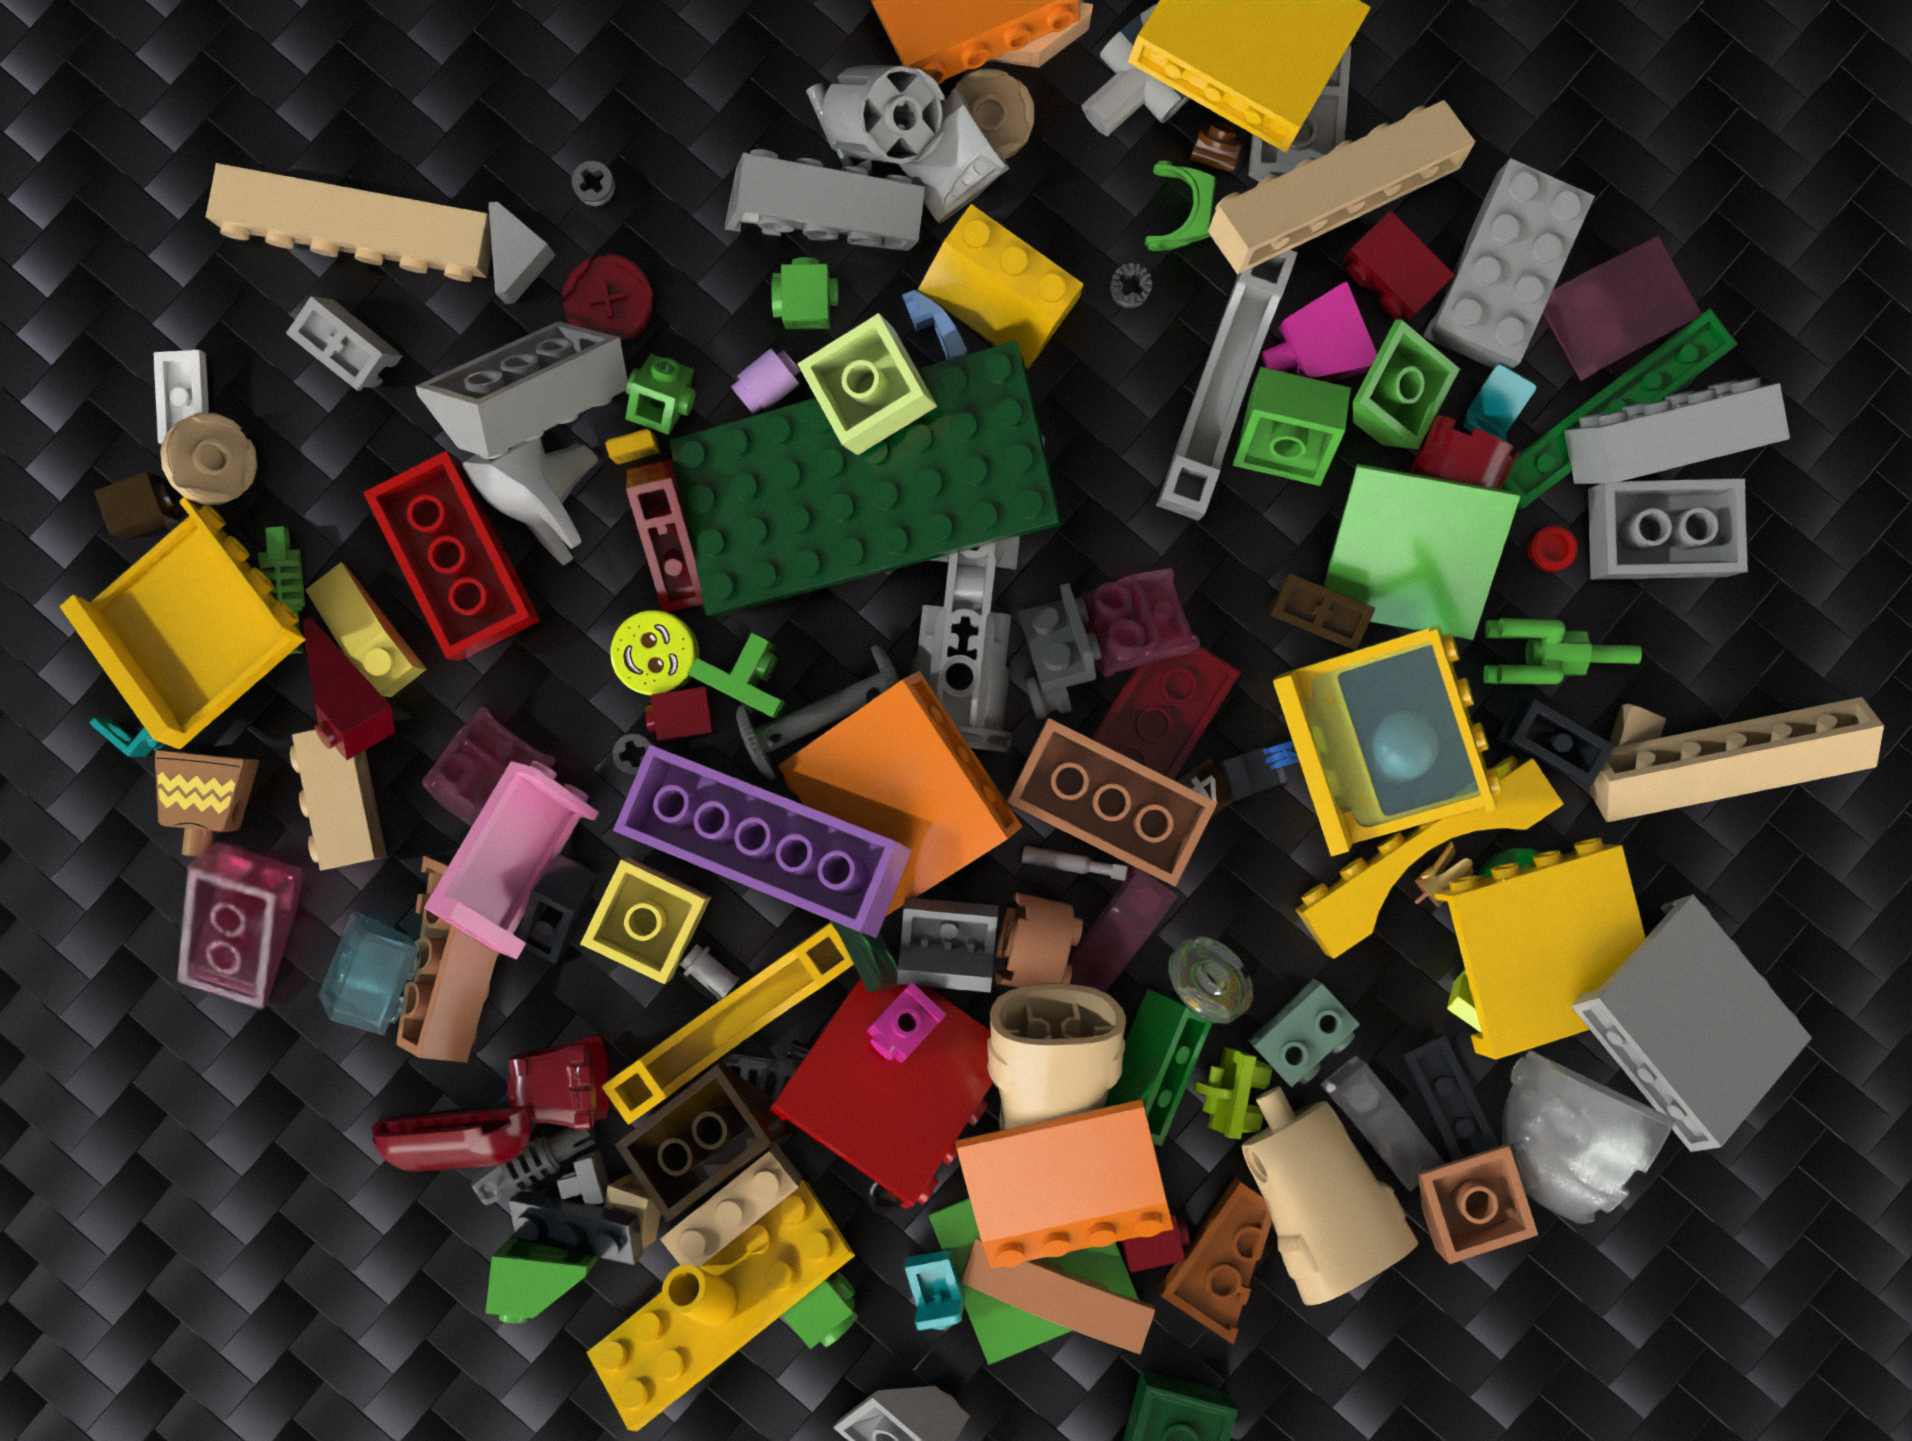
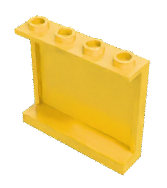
M1159 0L1137 35L1127 62L1287 153L1371 7L1359 0Z
M185 497L179 502L189 516L93 601H86L73 594L59 606L153 740L177 749L184 747L306 640L295 626L299 621L296 614L284 602L276 601L270 593L274 589L271 581L257 568L252 569L246 561L250 556L246 548L231 535L227 536L223 531L222 527L226 525V522L221 515L210 505L205 504L200 507Z
M1602 838L1579 841L1574 844L1575 851L1562 855L1560 850L1539 853L1532 857L1534 862L1532 864L1519 867V863L1499 865L1491 869L1492 876L1477 880L1476 875L1456 878L1449 881V889L1434 893L1436 900L1447 901L1449 904L1481 1032L1471 1035L1475 1053L1496 1060L1590 1030L1571 1005L1581 994L1600 989L1645 939L1622 845L1603 844Z

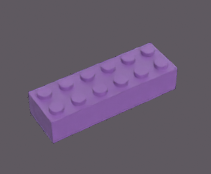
M650 744L613 829L617 833L877 938L912 852L911 849L894 840Z

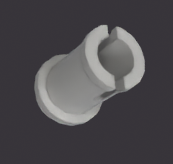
M697 943L679 965L685 969L683 974L686 977L691 974L716 995L718 1000H721L737 983L739 977L733 975L708 953L710 950L708 946L703 949Z

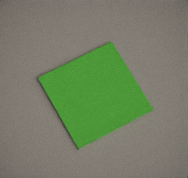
M1357 464L1323 586L1375 607L1376 609L1370 622L1419 631L1440 624L1443 635L1451 633L1453 637L1473 640L1521 495L1519 492Z
M970 1198L928 1215L942 1251L951 1249L960 1280L975 1237L980 1238ZM1116 1242L1106 1247H1090L1071 1251L1060 1257L1040 1258L1062 1266L1063 1271L1105 1284L1110 1291L1139 1300ZM962 1284L965 1294L964 1305L989 1365L1073 1331Z

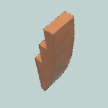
M975 1237L960 1280L962 1284L1016 1308L1137 1354H1141L1155 1313V1308L1152 1304L1110 1291L1105 1284L1063 1271L1062 1266L1040 1258L1022 1262L1014 1267L1002 1266L991 1269L981 1239Z

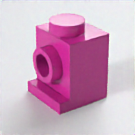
M911 982L871 1025L867 1032L873 1037L871 1044L882 1056L888 1060L896 1058L902 1063L947 1014ZM905 1016L913 1024V1030L909 1032L903 1031L898 1025L899 1017Z

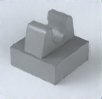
M598 1149L582 1154L573 1162L575 1171L564 1174L562 1179L557 1180L562 1199L582 1194L585 1204L594 1206L605 1202L607 1186L610 1182L601 1151Z

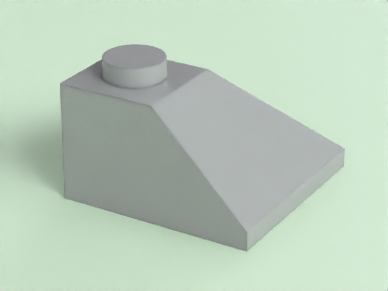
M936 1386L878 1390L839 1419L833 1428L848 1441H956L970 1415L958 1406L957 1401L951 1395L940 1391Z

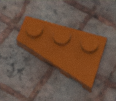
M1235 1177L1190 1241V1245L1183 1251L1185 1261L1175 1263L1157 1289L1161 1297L1233 1345L1239 1330L1236 1326L1242 1306L1247 1304L1251 1291L1249 1283L1256 1261L1261 1259L1272 1224L1263 1195Z

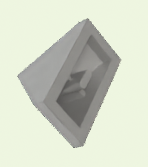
M488 202L495 294L505 304H513L556 255L545 241L499 202Z

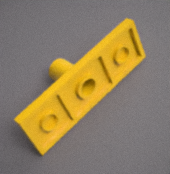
M802 1179L795 1191L699 1268L688 1264L674 1268L667 1275L660 1294L586 1352L628 1430L635 1432L640 1430L855 1256L808 1182Z

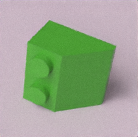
M1395 320L1353 400V423L1381 445L1419 449L1460 368L1403 320Z
M1260 367L1249 396L1232 466L1321 486L1345 432L1351 388Z
M512 1235L492 1256L486 1314L499 1315V1320L507 1323H524L528 1318L533 1319L582 1280L599 1257L515 1239V1235Z

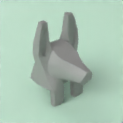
M541 438L531 441H523L511 447L512 449L508 450V453L491 461L481 458L478 454L462 464V469L473 487L490 505L501 513L525 523L540 543L562 565L569 563L573 559L564 542L572 549L581 543V539L562 504L572 488L598 463L594 452L586 445L575 443L565 449L545 453Z

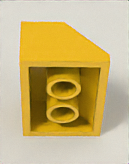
M970 204L944 240L920 284L918 292L930 298L942 309L995 347L1018 341L1021 346L1025 367L1029 369L1080 298L1084 284Z

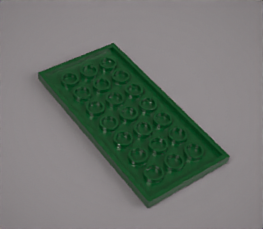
M1018 341L917 369L937 407L859 455H856L841 444L817 398L669 440L695 556L696 570L706 616L717 617L1062 525L1024 358Z

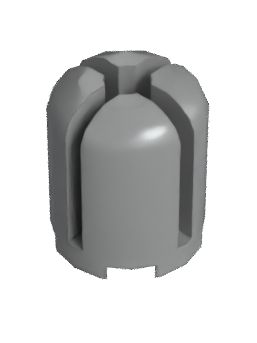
M894 65L855 66L847 68L838 76L840 84H831L827 90L822 111L824 127L831 141L839 142V150L849 157L897 164L921 161L936 149L944 135L945 130H940L943 117L940 100H945L944 95L937 82L921 69Z

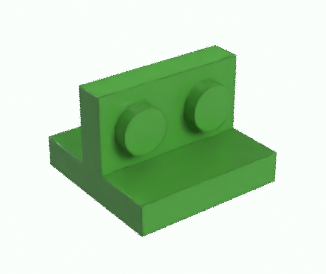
M751 633L731 674L696 658L688 675L776 719L782 717L788 706V703L756 688L760 679L765 682L769 680L779 658L773 655L776 649L775 645Z

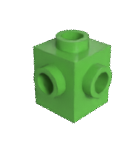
M651 354L642 368H634L629 377L626 387V394H629L625 419L669 435L681 414L688 416L696 398V390L691 388L694 369L678 364L670 358Z

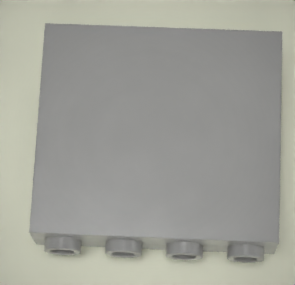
M1693 894L1663 904L1661 909L1666 914L1663 920L1600 989L1581 994L1571 1005L1573 1010L1691 1152L1722 1147L1812 1039L1799 1023L1796 1015L1785 1006L1770 988L1767 980L1756 971L1742 954L1738 945L1727 936L1710 915L1709 910Z

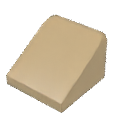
M1632 704L1620 705L1609 743L1618 747L1658 739L1661 737L1666 718Z

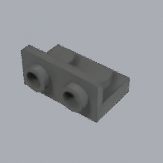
M1069 583L1060 585L1062 600L1018 611L1043 694L1095 680L1094 661L1101 659L1095 633L1086 634L1083 624L1089 623L1083 597L1074 598Z

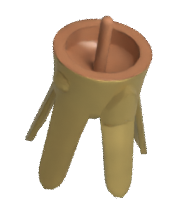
M1453 842L1448 844L1433 866H1429L1414 880L1423 891V894L1415 900L1416 904H1419L1428 897L1437 907H1440L1445 901L1436 900L1434 893L1449 889V881L1470 876L1474 873L1473 868H1471L1473 863L1470 859H1463L1442 873L1455 855ZM1482 875L1477 876V880L1484 878Z

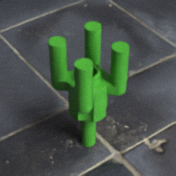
M1500 618L1499 620H1487L1485 623L1486 638L1528 639L1525 650L1527 665H1486L1484 668V682L1489 684H1559L1564 676H1585L1590 663L1639 664L1642 658V650L1638 645L1591 644L1587 631L1565 630V625L1560 620Z

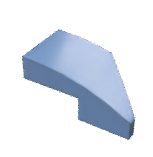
M916 290L902 295L916 331L933 325L947 360L967 355V349L949 316L939 305Z

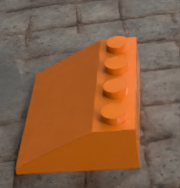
M1142 1100L956 1141V1148L980 1239L991 1269L1002 1266L1014 1267L1025 1261L1044 1257H1060L1071 1251L1090 1247H1106L1117 1241L1136 1237H1152L1160 1232L1173 1230L1165 1188Z

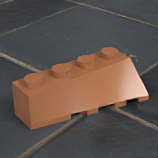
M423 856L421 872L429 873L426 895L418 894L415 913L423 914L420 938L417 941H411L409 959H411V965L415 974L414 981L406 983L404 987L396 1045L419 1058L467 1063L471 1047L477 1038V1026L483 1004L489 995V983L495 961L500 953L490 949L424 908L451 862Z

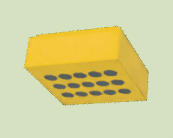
M648 429L607 440L608 442H605L609 457L616 464L660 453L657 438Z

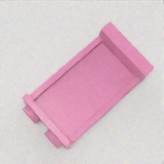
M513 761L510 762L424 907L490 949L514 959L519 957L526 945V942L514 936L513 933L525 914L533 888L557 854H560L579 819L584 817L595 821L599 814L597 810L586 803L589 798L586 793L569 784L561 786L554 781L557 773L537 761H532L530 766Z

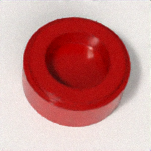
M1557 525L1540 529L1531 537L1528 544V555L1535 567L1545 572H1556L1567 568L1575 560L1578 550L1574 535L1568 529Z

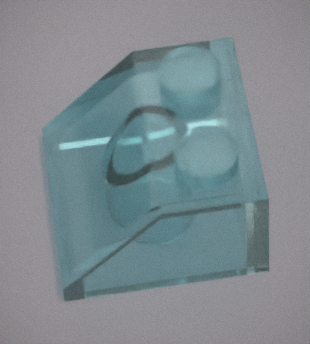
M352 911L318 995L329 1019L385 1035L389 1023H396L401 1014L404 998L400 995L406 980H413L420 966L421 954L418 953L419 947L412 937L361 913Z

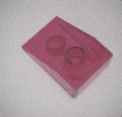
M1658 236L1557 287L1552 291L1543 311L1544 316L1581 381L1702 315Z
M220 842L213 844L188 867L177 982L263 1009L267 1005L298 907L302 869Z

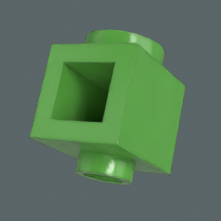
M808 257L793 259L790 265H781V273H773L772 277L773 317H782L785 329H831L830 306H839L838 278H830L828 265L819 264L818 259Z
M837 1272L835 1275H830L783 1313L782 1317L810 1349L820 1341L827 1347L839 1339L859 1317L854 1312L855 1300L852 1296L855 1294V1291L848 1280L841 1273Z

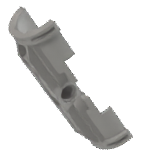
M1042 436L1043 444H1045V438ZM1020 536L980 546L978 551L968 549L931 559L932 561L949 562L944 606H922L917 657L911 659L910 675L918 671L922 673L970 748L1004 753H1010L1012 733L1004 731L1010 668L1006 667L1011 615L994 613L990 609L995 568L1016 570ZM961 618L971 619V626L978 628V635L969 637L967 651H977L976 660L964 655L947 656L949 647L958 650L959 636L958 634L951 633L952 625H960ZM963 663L971 668L973 682L968 688L955 690L948 685L946 672L953 664Z

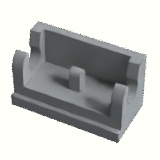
M311 296L286 332L288 336L357 391H361L363 387H377L383 380L378 377L379 372L386 366L392 367L397 365L403 356L333 299Z

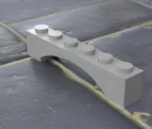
M1288 250L1237 275L1156 506L1198 521L1206 513L1243 397L1298 252Z

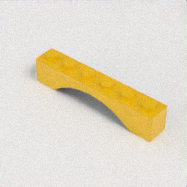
M1511 756L1494 766L1503 789V794L1496 796L1498 801L1496 810L1486 812L1485 807L1417 825L1416 829L1404 837L1401 832L1395 833L1377 846L1380 853L1366 862L1362 857L1358 858L1339 871L1342 876L1340 880L1328 888L1325 883L1319 884L1301 897L1304 904L1295 910L1325 955L1334 959L1373 933L1379 910L1392 886L1411 864L1430 849L1451 838L1477 830L1497 828L1526 830L1564 805L1533 758H1520L1517 760L1515 756ZM1474 781L1464 786L1453 797L1478 790L1477 782Z
M829 922L610 1078L601 1087L629 1125L749 1036L858 962L860 958L859 953L837 922Z

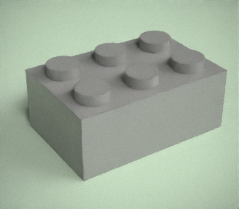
M1745 479L1620 481L1616 483H1601L1588 489L1591 580L1728 577L1748 571Z

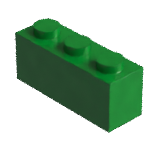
M1147 989L1125 1042L1122 1075L1116 1084L1109 1089L1104 1108L1142 1100L1153 1144L1162 1146L1214 1019L1199 1013L1191 1005L1176 998Z

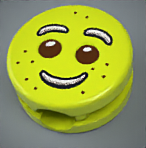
M658 610L639 612L625 620L613 637L610 652L612 666L618 678L630 689L645 695L682 689L692 679V676L688 675L696 658L699 659L700 655L698 642L691 628L676 616Z

